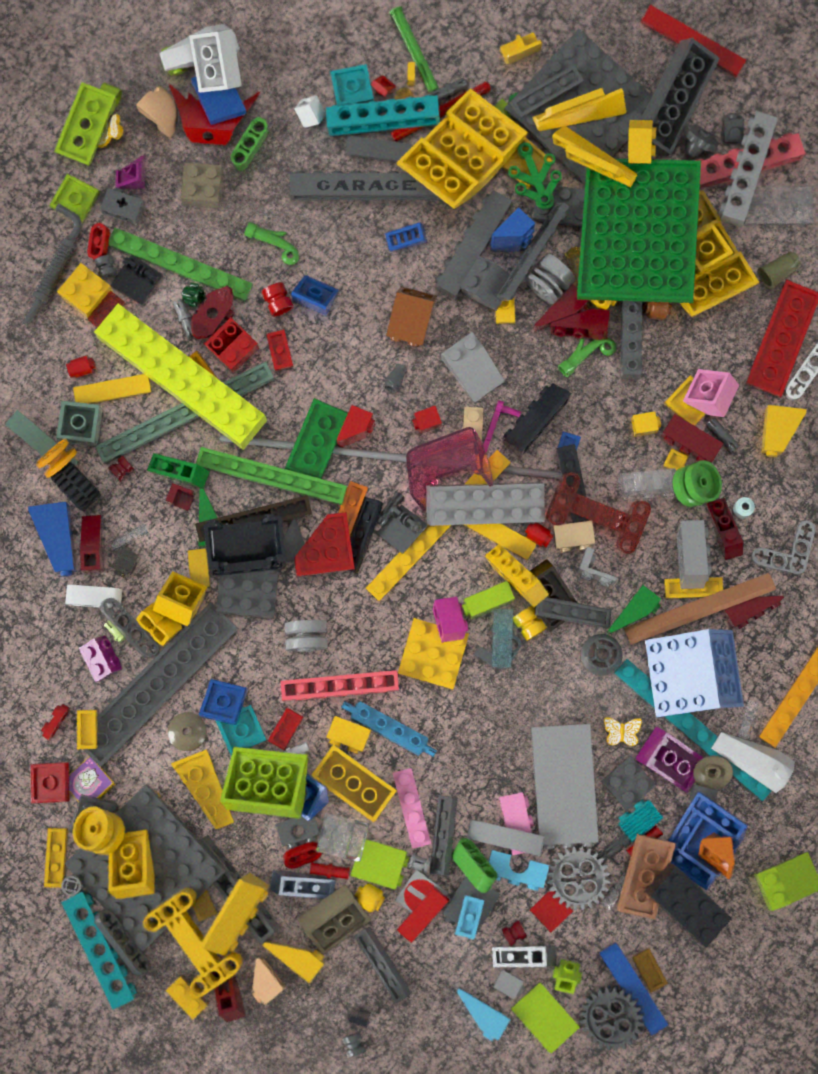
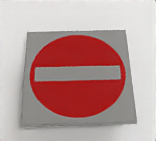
M416 869L395 901L412 912L434 887L439 889L445 896L448 892Z

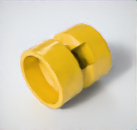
M532 605L512 618L517 628L522 629L521 634L526 641L547 629L543 620L535 616L536 610Z

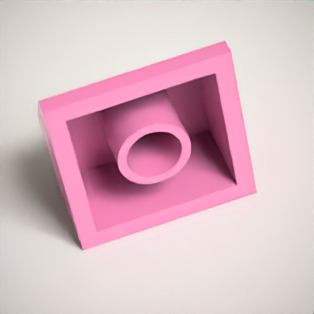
M698 369L683 401L707 415L725 417L739 384L728 372Z

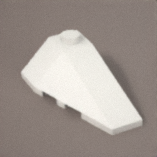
M224 24L208 26L193 35L228 30L229 28ZM233 32L234 43H235V49H236V55H237V53L239 52L240 48H239V45H238V42H237L235 33ZM190 37L160 52L165 71L194 66Z
M721 732L711 748L775 793L785 787L794 771L795 761L779 750Z

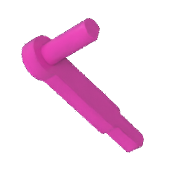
M497 401L480 453L486 454L500 412L519 418L521 411L503 405V401Z

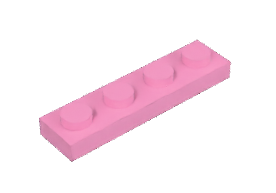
M412 769L394 772L393 777L412 849L429 845L431 841Z

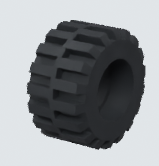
M70 461L51 476L53 483L81 511H85L101 496L100 491Z

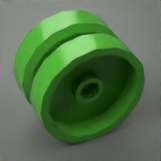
M706 460L683 466L676 470L673 476L674 493L677 499L687 507H696L703 503L712 502L719 497L722 491L721 476L717 468Z

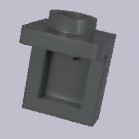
M728 113V116H723L724 142H742L744 137V118L739 113Z

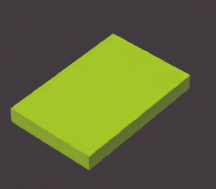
M541 982L511 1007V1010L550 1054L580 1028Z

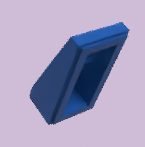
M421 222L385 233L390 252L428 242L424 225ZM416 230H418L420 238H417ZM408 232H411L412 240H409ZM400 234L404 236V243H402ZM393 236H396L398 245L394 244Z

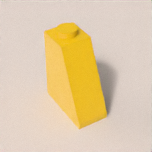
M768 405L765 408L761 453H765L767 457H778V455H781L804 418L807 409Z

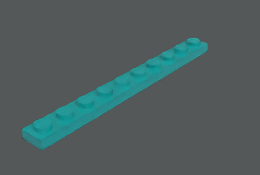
M626 659L614 674L655 709L651 679L630 660ZM691 713L664 716L707 755L723 757L711 749L718 736ZM729 761L733 769V777L759 800L764 801L772 790Z

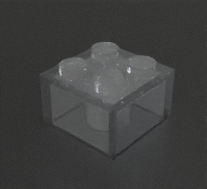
M325 813L316 851L360 862L369 823Z

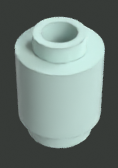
M747 497L740 498L733 506L734 515L740 519L748 518L754 512V502ZM742 505H745L747 507V510H744L742 508Z

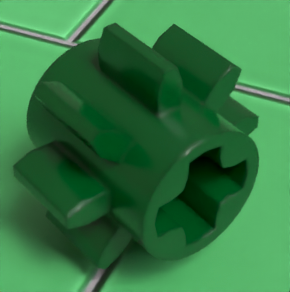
M192 282L190 286L184 287L182 290L184 303L192 307H197V303L201 304L205 300L203 287Z

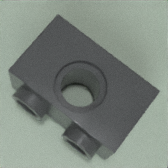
M301 816L300 819L292 818L275 824L282 847L287 846L288 849L299 846L298 842L305 839L307 843L317 840V835L321 834L315 817L308 821ZM297 825L304 828V834L301 837L294 835L293 830Z

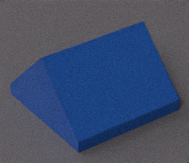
M304 275L293 289L291 296L293 302L327 316L339 290Z
M307 773L305 801L301 816L310 821L329 803L327 787Z

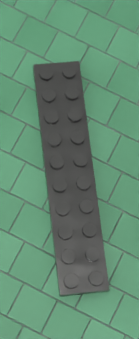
M210 602L190 622L189 626H186L97 716L98 749L83 750L100 767H103L225 644L238 628L224 614L216 613V606Z

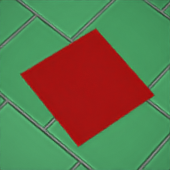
M548 891L530 909L533 915L551 933L573 912L570 907L566 908L565 902L559 904L560 897L553 898L556 893L555 891Z

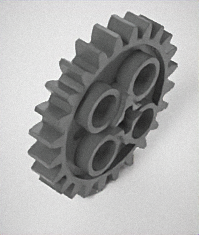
M607 985L605 991L602 987L598 989V993L593 991L591 993L592 997L588 996L585 999L587 1003L582 1005L585 1010L580 1013L581 1016L585 1017L580 1023L586 1024L582 1030L589 1031L587 1038L593 1036L594 1040L592 1043L600 1042L599 1048H602L604 1044L607 1045V1051L612 1046H614L615 1051H618L619 1046L623 1050L626 1049L627 1044L632 1046L634 1043L633 1039L637 1041L639 1038L638 1034H641L643 1031L639 1026L645 1024L643 1020H640L645 1015V1013H639L642 1005L636 1006L638 998L632 1000V992L626 995L625 988L619 992L618 986L611 990L610 986ZM613 1002L620 1003L622 1009H616L613 1006ZM595 1009H601L604 1016L597 1015ZM625 1011L628 1012V1014L620 1015V1014H622V1013L625 1012ZM609 1016H611L612 1018L618 1016L615 1021L613 1019L605 1021L609 1018ZM605 1021L603 1024L597 1025V1022ZM621 1021H627L630 1027H623ZM603 1027H608L612 1034H606L603 1031Z

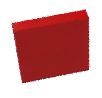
M68 762L30 764L31 803L70 802Z

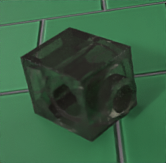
M121 547L111 566L115 570L114 574L125 578V576L131 578L141 557Z

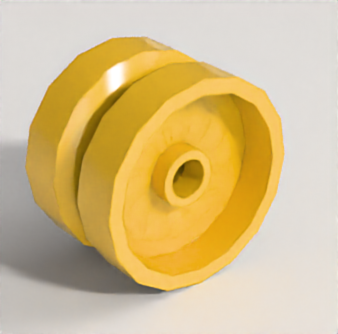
M89 807L83 810L76 818L73 826L74 841L78 847L99 855H109L115 852L121 845L125 831L124 823L120 816L113 812L105 811L98 807Z

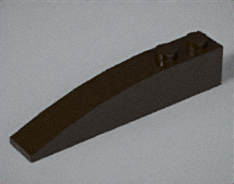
M308 495L211 520H218L223 525L257 522L265 518L267 514H277V516L282 517L283 523L312 515ZM207 521L195 523L199 542L205 541L203 524H207Z

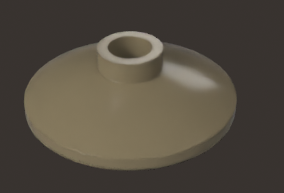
M184 712L178 714L171 720L168 726L170 742L174 747L182 751L197 749L206 738V725L202 718L194 713ZM184 728L190 729V733L188 735L183 734Z
M708 756L701 759L695 765L693 774L695 781L700 786L714 790L722 788L730 782L733 776V769L725 758Z

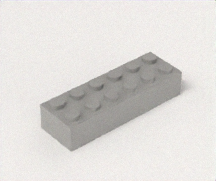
M544 483L426 485L427 524L436 526L545 522Z

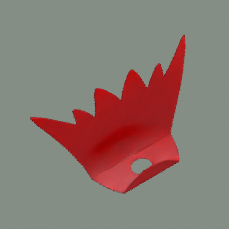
M169 84L181 117L184 132L190 142L226 145L232 136L233 130L244 115L211 125L199 99L197 101L190 92L186 99ZM260 91L242 102L246 112L257 99ZM210 132L214 138H203V134Z

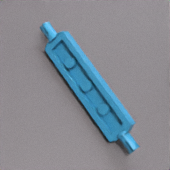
M344 701L341 707L351 712L350 719L417 756L425 752L434 757L437 751L427 745L428 737L361 701L355 706Z

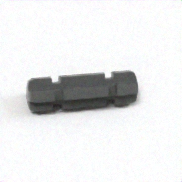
M396 492L392 497L393 500H390L377 520L379 525L384 526L388 521L387 519L392 516L390 508L393 505L398 506V504L402 503L404 496L401 493Z
M627 835L621 836L619 841L616 840L605 847L603 852H598L596 858H604L601 864L606 862L608 857L612 858L622 851L623 847L626 848L631 845Z

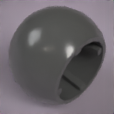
M593 635L582 646V664L594 675L606 676L612 674L622 663V648L619 642L610 635ZM599 642L606 643V644H608L609 646H607V645H600ZM593 645L596 649L593 652V657L589 658V650ZM599 649L607 651L608 656L606 659L598 657L597 652ZM614 651V660L613 663L610 664L609 659L611 658L612 652ZM596 661L598 663H604L605 666L604 668H601L594 665L592 662Z

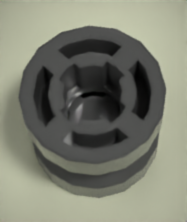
M104 255L94 260L96 267L99 268L98 275L101 279H110L118 274L113 266L114 259L112 255Z
M361 1032L342 1038L343 1044L348 1048L346 1050L347 1058L366 1052L365 1046L361 1045Z

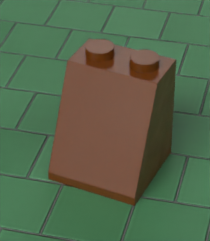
M401 286L396 293L386 336H389L390 340L401 342V340L407 341L409 345L415 347L423 345L437 295Z

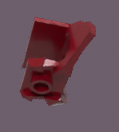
M226 285L211 291L205 296L207 300L200 304L197 309L198 313L193 314L191 318L193 337L204 339L212 336L229 318H233L235 308L233 305L234 295L232 288ZM210 308H215L218 311V315L215 318L207 316V311Z

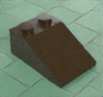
M548 559L530 570L549 594L548 598L578 603ZM541 617L550 631L565 622Z

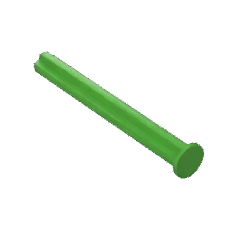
M396 7L389 12V15L393 16L428 91L433 92L439 89L438 84L402 12L403 7Z

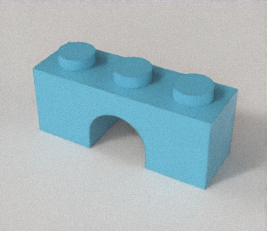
M491 850L488 862L498 874L496 880L500 881L501 877L509 879L508 883L519 886L520 882L528 884V889L538 891L539 887L544 888L549 865L529 860L524 872L515 873L509 865L511 855Z

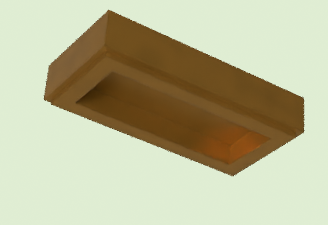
M650 948L632 957L650 993L668 984Z

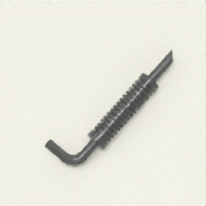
M60 203L57 205L56 210L72 220L73 230L68 239L62 238L60 245L56 249L55 255H53L49 262L50 265L46 268L42 275L43 278L40 279L41 281H39L35 289L36 291L32 294L35 301L22 324L32 322L41 304L48 303V297H51L50 294L56 288L55 284H58L61 278L60 274H63V271H65L69 263L68 261H70L77 248L74 242L82 228L80 217Z

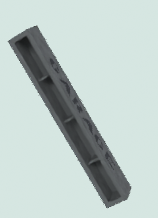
M295 171L290 173L291 200H440L437 195L407 172L388 171V173H380V171H370L369 173H361V171H351L350 173H343L342 171H332V173H324L323 171H313V173H305V171Z

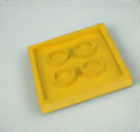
M413 618L398 674L453 690L469 634L465 633L464 639L441 643L437 624Z

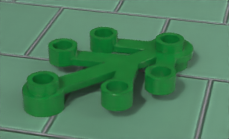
M527 142L521 143L518 147V155L520 158L525 159L531 176L521 172L517 166H511L508 174L512 179L517 178L535 186L537 192L526 189L524 183H517L515 193L519 196L524 195L535 200L537 207L542 210L550 209L554 204L552 193L557 183L561 181L562 174L558 170L552 171L550 175L551 181L546 190L544 189L543 182L550 167L555 163V156L551 153L544 156V164L538 173L532 157V145ZM527 147L529 150L524 152L522 148ZM547 158H552L553 161H552V162H547L546 159H547ZM516 170L518 173L513 175L511 171ZM557 174L559 178L554 179L552 176ZM523 187L524 190L520 192L517 188ZM543 197L548 198V201L543 202L541 199Z

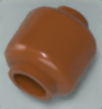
M644 302L643 312L649 319L665 320L672 312V304L670 302Z

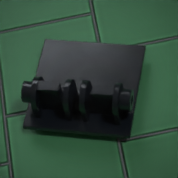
M131 254L129 258L126 257L124 259V266L111 286L143 305L163 274Z

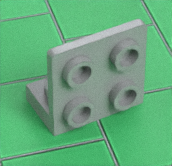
M587 547L582 555L577 574H580V578L588 581L595 579L599 585L605 587L613 586L617 582V577L591 569L596 555L593 554L595 549Z

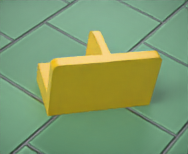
M534 32L523 37L518 34L516 35V40L500 46V51L507 65H510L540 52L542 41L537 40Z

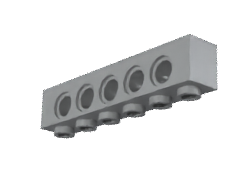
M756 111L754 117L750 116L747 125L750 130L748 134H744L741 143L745 146L743 151H739L736 162H739L737 169L733 168L730 179H733L731 186H727L724 195L728 198L726 203L722 202L719 213L722 214L721 221L739 227L743 226L778 120L777 117ZM754 132H760L763 136L757 137ZM749 149H755L757 154H751ZM743 166H749L752 171H745ZM743 183L745 184L746 188L741 189L738 187L737 184ZM732 200L739 201L741 205H733Z

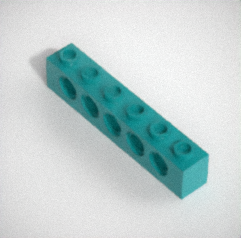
M426 95L417 98L407 97L398 100L388 99L387 101H370L368 103H351L350 105L326 107L329 136L438 125L440 123L438 96Z
M83 891L61 902L112 1010L137 998L135 995L137 993L136 987L133 982L129 983L127 979L128 971L125 965H121L118 960L120 956L95 924L94 918L98 911L95 912L92 906L94 901L90 893L86 894V891ZM81 908H85L88 911L86 919H82L79 916ZM89 926H94L97 930L94 937L88 935L87 930ZM98 944L105 946V953L103 955L96 952ZM106 962L113 963V972L109 973L105 970ZM115 980L122 982L123 987L121 990H116L113 987Z

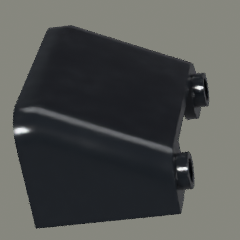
M267 514L261 521L223 525L218 520L207 521V524H203L209 576L277 570L286 567L287 558L281 516Z

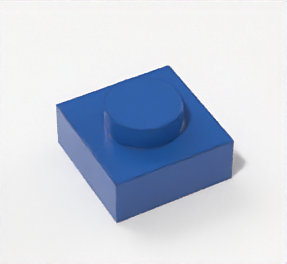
M563 431L558 447L575 444L577 451L581 437Z

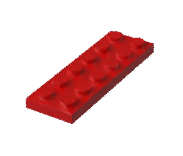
M786 279L746 380V385L774 396L782 397L818 304L817 291Z

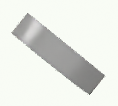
M476 820L470 821L467 839L538 856H541L545 839L544 836Z

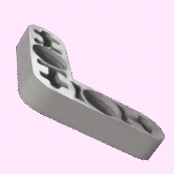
M805 520L797 526L790 555L759 547L751 553V561L757 566L792 575L802 574L807 568L815 534V525L811 521ZM808 525V529L811 532L806 534L805 539H798V537H803L804 530L801 527ZM798 543L806 545L807 550L805 553L797 551L796 546ZM762 552V556L769 557V554H772V556L769 559V564H767V559H762L761 561H758V558L755 557V554ZM776 556H780L784 560L783 565L780 567L776 566L773 562ZM798 557H805V559L801 558L799 562L802 568L795 571V567L792 564L797 562Z

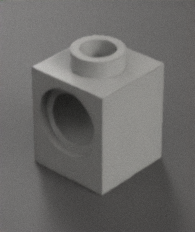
M502 969L493 988L515 999L516 996H521L525 986L522 985L523 980Z

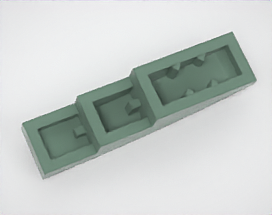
M18 410L5 423L9 429L41 456L57 444ZM73 457L70 462L76 466L79 461Z

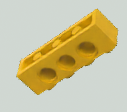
M500 544L485 555L492 568L505 581H508L533 607L549 595L541 582Z

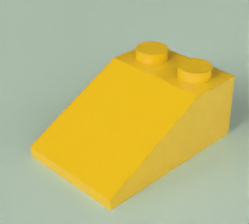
M147 830L124 833L121 845L115 852L109 854L108 892L116 899L155 894V875Z
M269 940L262 945L308 983L311 982L326 962L323 960L325 956L316 949L313 952L311 949Z

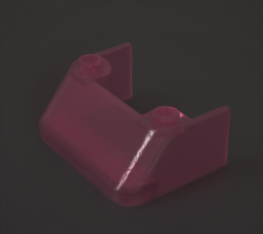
M472 427L463 428L410 449L406 455L410 495L423 512L427 510L425 498L426 485H438V478L471 466L475 474L481 475L490 487L493 486L490 461L478 433Z

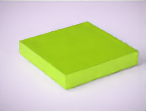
M67 173L49 206L56 210L57 205L60 203L75 212L83 224L101 191Z

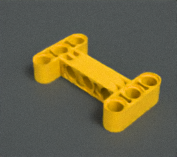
M186 887L154 908L144 918L143 925L150 932H155L164 925L167 926L200 973L191 982L190 991L194 996L201 997L233 976L241 967L243 959L237 952H231L220 959L217 953L199 947L205 936L186 911L197 898L196 892L192 888ZM182 895L188 896L190 902H184ZM166 906H171L174 913H169L166 910ZM150 917H155L158 920V924L152 923ZM228 960H233L236 963V967L230 966ZM212 971H217L220 974V978L214 977ZM196 982L203 983L205 988H199Z

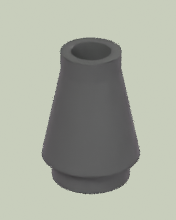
M397 364L384 379L383 387L392 393H397L401 389L407 368L402 364Z

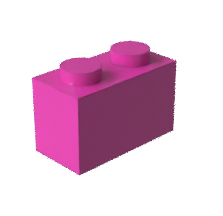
M457 596L434 600L432 610L441 643L464 639L465 633L468 631V624L466 620H463L462 603L458 602Z

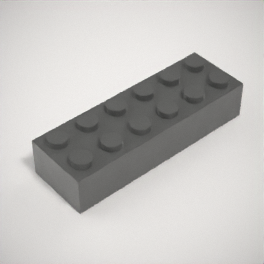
M693 38L679 42L640 119L653 120V127H656V139H652V145H656V155L659 157L672 154L720 59Z

